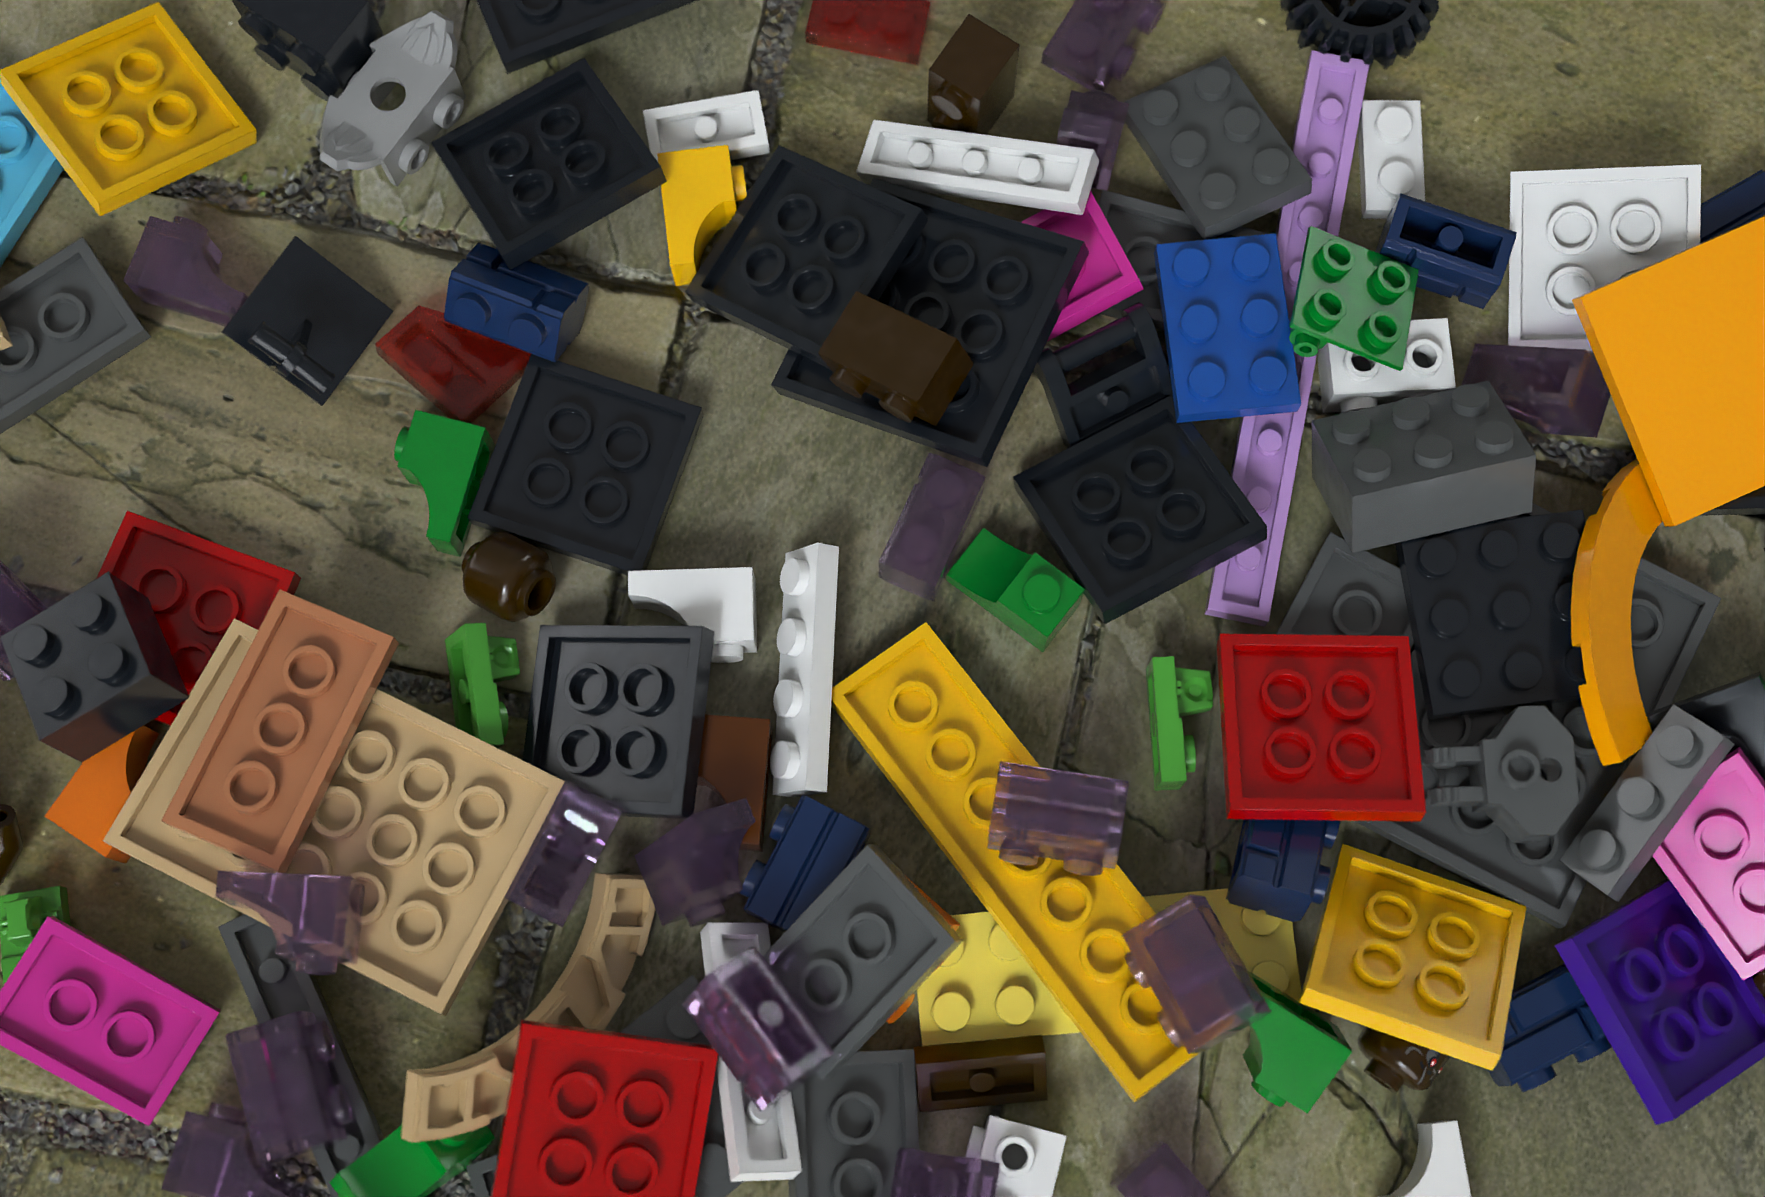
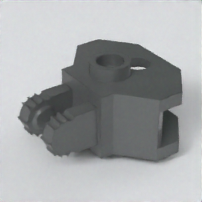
M1518 706L1501 718L1487 739H1482L1473 746L1440 747L1424 751L1425 765L1428 767L1449 769L1468 766L1470 787L1444 785L1427 790L1428 805L1436 807L1472 806V812H1486L1513 843L1540 842L1545 836L1556 835L1579 802L1573 736L1545 706ZM1541 772L1543 773L1545 780L1540 776Z

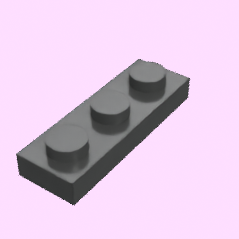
M1673 704L1559 861L1618 902L1726 757L1734 743Z

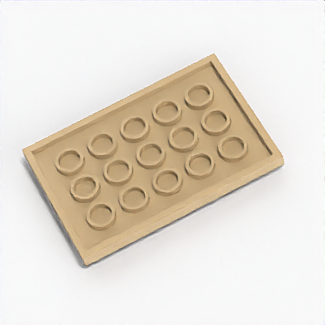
M234 618L190 692V698L184 702L103 842L446 1017L569 789L567 782L376 689L285 876L170 827L161 820L258 632L257 629Z

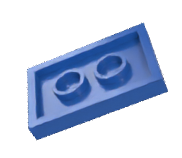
M1276 233L1156 244L1154 259L1176 422L1298 412L1301 406V397L1293 345L1289 340L1291 330L1289 327L1290 323Z

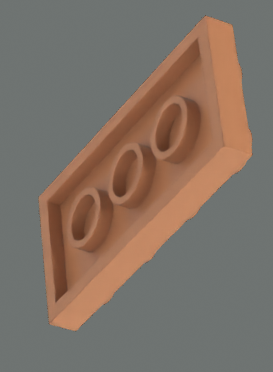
M279 589L161 821L170 827L285 876L399 644L397 640L391 635Z

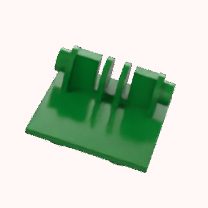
M1310 226L1307 232L1289 326L1292 328L1289 340L1294 345V352L1303 357H1313L1317 355L1319 349L1330 343L1401 371L1404 365L1419 270Z

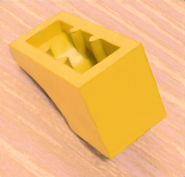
M728 145L657 153L658 163L667 181L661 185L669 261L675 286L689 285L699 270L700 260L706 245L715 233L730 222L737 211L736 202L743 201L747 196L743 165L732 166Z

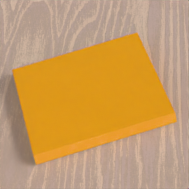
M1764 215L1572 299L1665 527L1677 526L1765 486Z

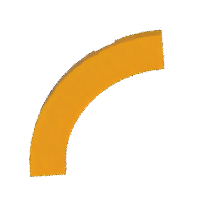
M1637 458L1623 467L1608 482L1601 495L1604 498L1597 513L1588 517L1578 546L1572 580L1571 639L1573 647H1581L1586 684L1579 685L1578 688L1589 732L1603 766L1624 761L1642 749V746L1653 733L1645 713L1634 667L1631 640V609L1635 577L1640 559L1649 539L1662 522V518Z

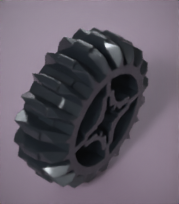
M1280 0L1281 10L1289 12L1285 21L1287 31H1301L1297 40L1299 49L1315 45L1318 47L1317 51L1322 54L1339 55L1341 62L1348 63L1351 58L1363 60L1364 64L1369 65L1368 71L1371 69L1374 60L1386 70L1389 66L1393 65L1397 55L1404 59L1411 55L1416 44L1427 37L1431 29L1430 21L1434 20L1439 9V1L1356 0L1353 6H1349L1351 0H1324L1332 6L1335 12L1334 16L1321 0Z

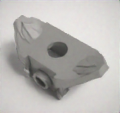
M432 10L423 17L414 19L394 29L370 44L373 54L361 70L353 75L338 99L332 95L329 96L321 122L319 160L337 172L347 169L366 170L381 164L390 183L395 186L401 183L407 173L412 175L422 167L428 157L430 143L442 128L448 129L455 124L462 113L464 99L466 98L454 69L458 50L456 38L453 34L454 21L437 10ZM397 83L405 88V99L398 108L390 111L378 109Z

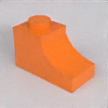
M143 725L85 760L44 817L104 857L126 864L131 856L108 845L103 840L143 774L149 753L159 733L147 725Z

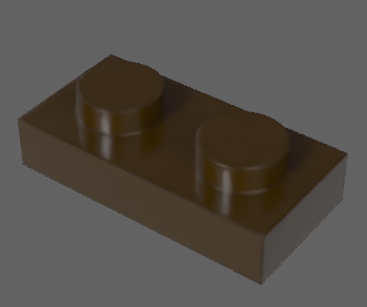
M1043 1035L914 1047L920 1112L1048 1100L1046 1053Z

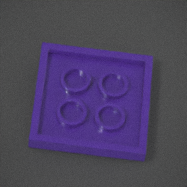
M1669 878L1555 945L1656 1125L1675 1120L1765 1057V999L1756 987L1752 976L1742 980Z

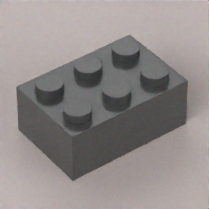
M1489 380L1475 384H1465L1457 388L1418 397L1403 398L1395 402L1356 411H1346L1338 415L1311 421L1312 477L1352 553L1532 512L1536 453Z

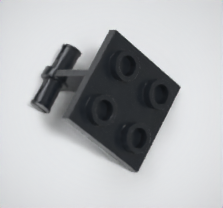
M294 236L221 333L317 404L323 406L393 313V310L297 236Z

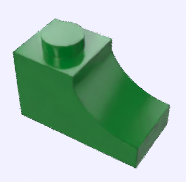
M415 410L410 427L404 426L398 434L394 458L398 462V469L408 482L423 487L429 506V524L426 534L428 540L437 551L461 557L471 526L467 517L496 444L486 427Z
M984 527L946 574V580L1041 652L1045 651L1079 607L1085 591L1082 586L1036 552L1032 555L1016 549L990 533Z
M1233 961L1219 983L1230 1006L1241 1013L1249 1022L1250 1044L1242 1056L1253 1078L1251 1085L1262 1097L1274 1105L1283 1107L1288 1101L1308 1114L1353 1051L1338 1026Z
M401 1124L371 1150L338 1172L330 1181V1184L339 1197H426L464 1171L466 1166L470 1165L496 1137L486 1125L479 1129L444 1139L412 1143L401 1139Z

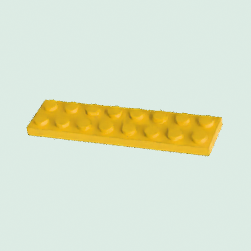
M927 622L832 687V707L1134 1103L1238 1024L1240 1019Z

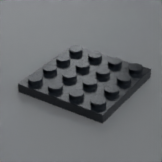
M873 178L870 186L921 208L928 218L927 224L878 301L956 337L974 365L936 426L914 416L910 423L905 422L886 411L879 404L881 399L867 392H864L861 398L846 393L830 380V376L833 373L831 369L788 349L771 385L780 395L988 467L1089 251L1084 241Z

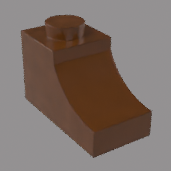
M705 714L697 785L707 786L715 791L728 806L733 821L734 844L736 848L740 851L763 852L773 740L771 720Z

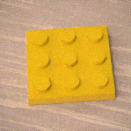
M159 2L0 70V80L3 88L99 216H103L256 143L257 129Z
M1342 843L1335 860L1299 1003L1493 1071L1502 1054L1527 907Z

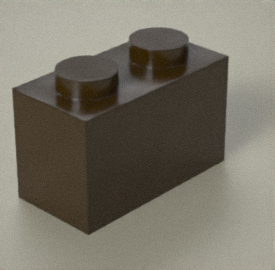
M968 14L929 69L927 121L931 123L932 128L987 135L1014 97L1020 44Z
M858 291L855 292L818 351L819 356L833 372L830 380L846 393L861 398L864 392H867L881 399L879 404L893 416L909 423L916 416L934 426L939 422L974 365L956 337Z

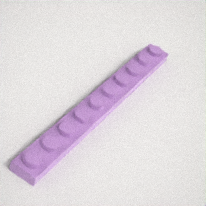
M1313 50L1307 63L1291 149L1312 178L1311 194L1281 207L1276 229L1289 323L1291 321L1308 228L1313 226L1335 236L1339 235L1369 65L1364 64L1363 60L1351 58L1348 63L1340 61L1339 55L1322 54L1319 51ZM1294 352L1301 397V406L1298 412L1241 417L1230 476L1267 525V539L1213 567L1205 615L1263 627L1269 622L1317 355L1303 357Z

